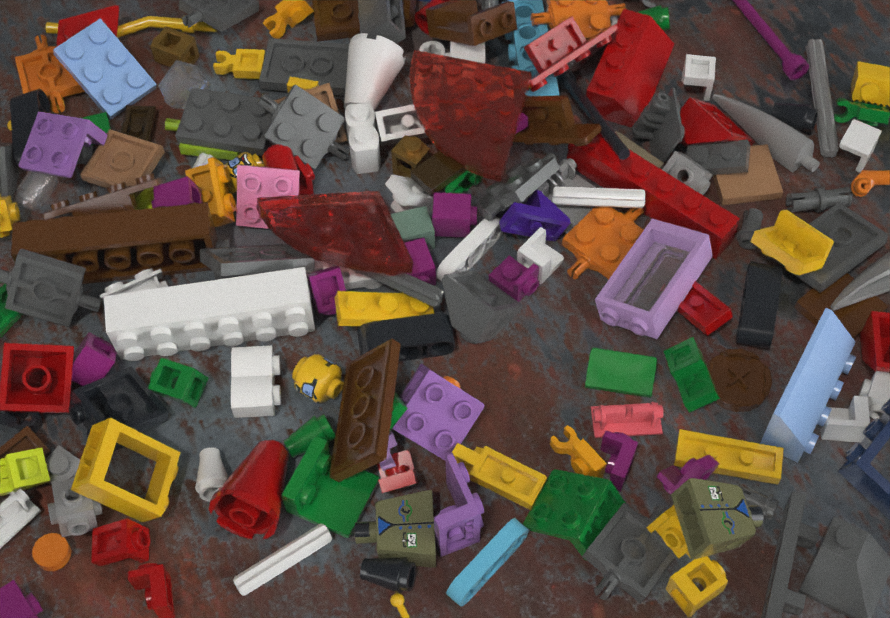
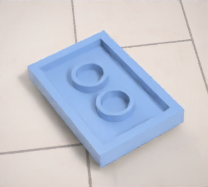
M98 19L53 49V55L101 111L107 113L109 120L126 110V105L135 104L156 89L157 84L101 19Z

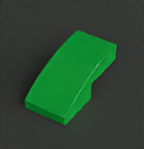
M694 337L663 351L670 372L678 385L684 406L689 413L720 399L710 371Z

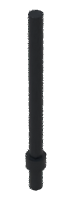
M568 69L557 76L558 84L562 89L570 93L593 124H600V134L619 159H627L630 156L629 149L576 83V77L571 70Z

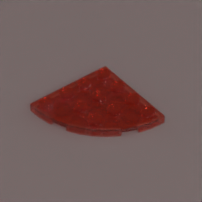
M414 50L410 68V90L414 110L424 132L446 157L450 156L463 164L466 170L484 178L501 182L531 83V72Z
M379 191L257 198L256 209L267 227L285 243L311 256L316 261H324L359 271L384 273L390 276L400 273H412L414 262Z

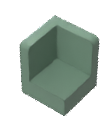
M426 206L390 214L391 232L394 237L396 236L398 242L424 238L429 250L435 248V230Z

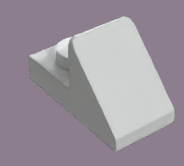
M391 175L385 183L393 193L394 201L391 207L396 213L423 206L427 207L428 213L433 211V196H430L411 178Z

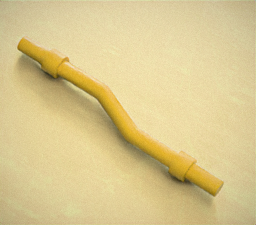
M146 16L119 25L117 38L149 27L164 28L166 26L182 30L183 33H195V31L217 32V30L204 22H198L188 28V25L185 26L183 24L182 18ZM47 22L46 33L57 34L58 23Z

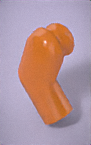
M862 170L851 182V191L856 196L862 197L867 195L874 186L890 185V170Z

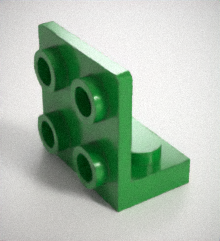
M314 436L282 493L286 512L315 525L324 524L329 531L345 538H350L355 529V522H358L379 483V477L363 470L340 482L330 478L332 456L330 455L328 441Z
M554 469L550 473L533 508L525 518L523 525L532 532L570 540L582 556L622 504H626V502L609 479Z

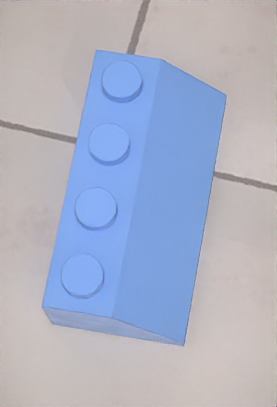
M825 308L760 444L784 448L783 456L797 463L803 452L811 454L819 437L813 431L816 425L824 426L832 410L826 404L829 398L836 401L844 384L838 378L841 372L848 375L856 359V356L850 354L856 342L832 310Z

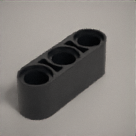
M41 89L13 97L10 100L13 156L18 168L23 172L27 170L21 169L19 162L38 111L51 113L49 100Z
M753 261L749 262L742 296L736 343L770 349L775 329L783 267Z
M444 313L365 323L357 329L360 356L390 339H394L401 344L399 362L444 356L452 353L456 348L450 317Z

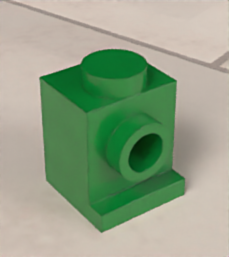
M161 357L157 367L151 373L148 389L159 396L196 409L209 378L195 368Z

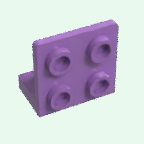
M38 111L19 162V167L27 171L71 178L82 147H90L91 144L104 146L108 134L88 119Z
M420 364L400 395L401 400L408 409L392 429L446 461L445 455L452 453L457 443H462L483 410L484 404L442 378L433 370Z
M453 453L445 455L446 484L456 505L441 510L434 517L435 545L440 557L480 542V528L484 527L481 514L484 513L481 499L477 492L471 494L467 485L470 482L468 471L463 462L457 463Z

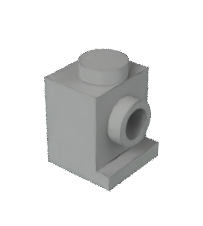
M678 151L673 153L662 169L681 182L685 173L688 172V180L682 183L702 195L710 187L711 183L709 180L713 176L712 173L686 154Z

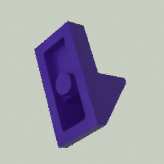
M535 190L525 204L513 202L499 221L501 232L531 237L542 227L546 230V240L554 242L571 223L570 218L539 190Z

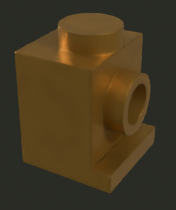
M166 26L153 39L150 45L155 62L179 70L183 76H186L200 57L194 36Z
M405 135L391 150L393 174L411 178V171L431 157L430 148L418 137ZM410 164L412 166V170L406 168V166Z

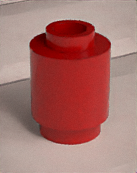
M273 145L262 156L265 167L298 170L292 149L288 146Z

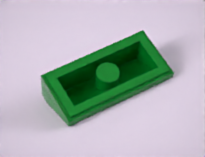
M591 348L585 388L651 398L657 358Z

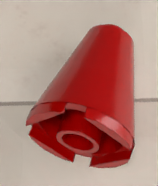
M276 440L260 441L212 496L209 511L210 514L213 510L218 515L216 522L232 534L247 539H253L254 534H264L262 539H268L275 534L280 519L283 500L282 493L285 487L289 453L284 445Z

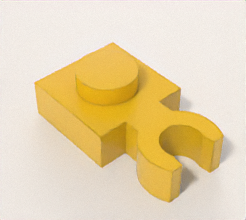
M236 49L235 55H230L227 51H216L217 62L223 63H213L214 72L218 75L233 72L234 78L260 79L266 54L265 50Z

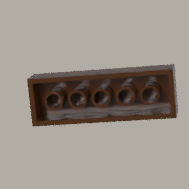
M208 202L189 203L178 206H158L149 209H128L121 212L93 213L83 216H62L54 219L13 223L11 256L14 262H16L19 250L25 249L84 267L86 271L82 284L135 279L134 276L150 268L153 269V272L161 269L162 276L211 271L209 267L200 262V249L217 248L216 242L218 237Z

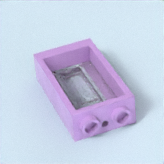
M651 219L595 298L600 320L610 326H619L631 330L640 336L646 335L658 339L680 303L692 288L694 282L713 257L709 234Z

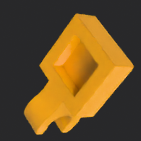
M283 0L275 6L277 13L266 18L263 24L270 31L269 33L273 38L280 39L284 35L288 24L293 28L314 12V10L306 0Z
M568 425L564 427L563 434L569 441L560 442L554 435L550 438V446L553 451L558 454H568L571 456V466L575 473L599 478L604 477L606 462L584 438L580 440L572 427Z

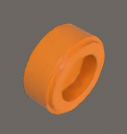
M48 533L35 542L32 556L41 569L56 571L63 568L70 560L71 547L60 534Z

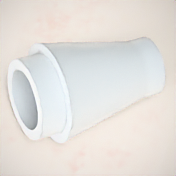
M216 448L203 449L199 454L200 462L195 489L200 494L201 499L209 502L216 491L228 479L221 460L220 451Z

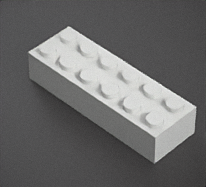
M305 267L104 296L106 333L120 360L138 361L145 356H171L178 351H204L212 346H238L245 341L258 340L265 342L279 336L290 335L299 337L306 335L308 332L315 331L311 295Z

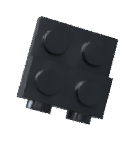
M132 366L73 390L71 406H69V415L76 425L83 423L87 429V437L92 425L108 418H112L141 432L166 421L169 413L156 395L148 389L147 384ZM116 443L114 451L119 450L125 446Z

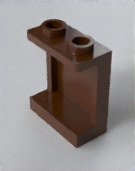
M450 0L425 9L429 37L476 46L517 30L514 2L511 1L478 12L476 0Z

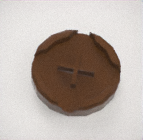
M727 349L708 362L707 367L720 399L714 401L717 405L733 412H749L763 404L770 393L772 376L768 366L759 360L760 357L753 352L743 349Z

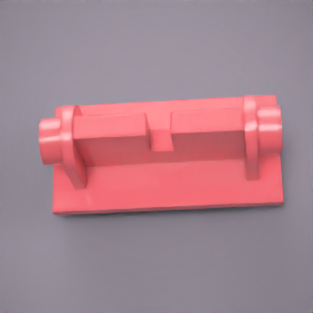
M658 403L591 406L594 438H603L605 431L612 433L621 432L628 436L663 434L660 419L663 418V406L658 405Z

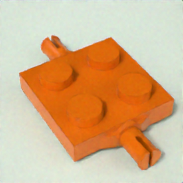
M546 0V12L531 13L530 20L532 21V26L549 24V27L552 29L565 19L573 16L585 39L588 40L600 31L610 27V17L620 16L626 5L625 3L609 5L606 0Z
M40 34L42 43L38 35L35 37L37 50L15 57L23 94L41 89L51 102L52 111L59 113L58 105L62 113L65 110L63 97L85 91L53 55V49L56 46H49L47 37Z
M595 206L562 239V246L572 252L577 258V261L567 270L569 276L573 275V279L576 280L589 268L599 272L609 280L644 231L634 222L644 213L643 208H630L623 214L613 207Z

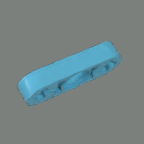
M516 518L511 519L453 580L446 594L460 607L464 606L526 539L529 529Z

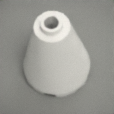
M367 33L357 34L351 38L348 49L344 98L345 109L350 104L369 102L375 111L405 63L406 56H402L404 51L399 45L377 35L376 40L368 39Z

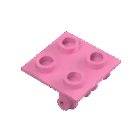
M237 165L236 226L298 231V219H301L302 207L299 206L300 170Z

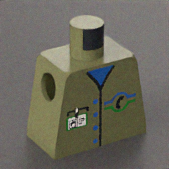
M689 478L671 494L691 559H698L738 548L755 535V528L760 527L764 520L762 509L757 505L748 506L743 491L738 485Z
M432 490L380 500L375 503L376 521L355 522L356 544L377 543L378 558L407 557L408 561L414 562L416 566L436 567Z

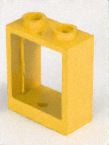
M108 418L92 425L70 490L140 522L162 517L169 504L168 494L171 484L178 474L179 467L177 463L181 452L112 418ZM116 443L156 462L145 499L104 481Z

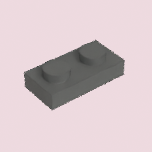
M747 139L687 145V156L713 175L745 173L749 169L750 144Z

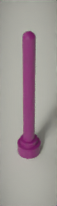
M732 0L783 61V72L790 80H797L804 76L809 69V64L801 55L792 54L747 0Z

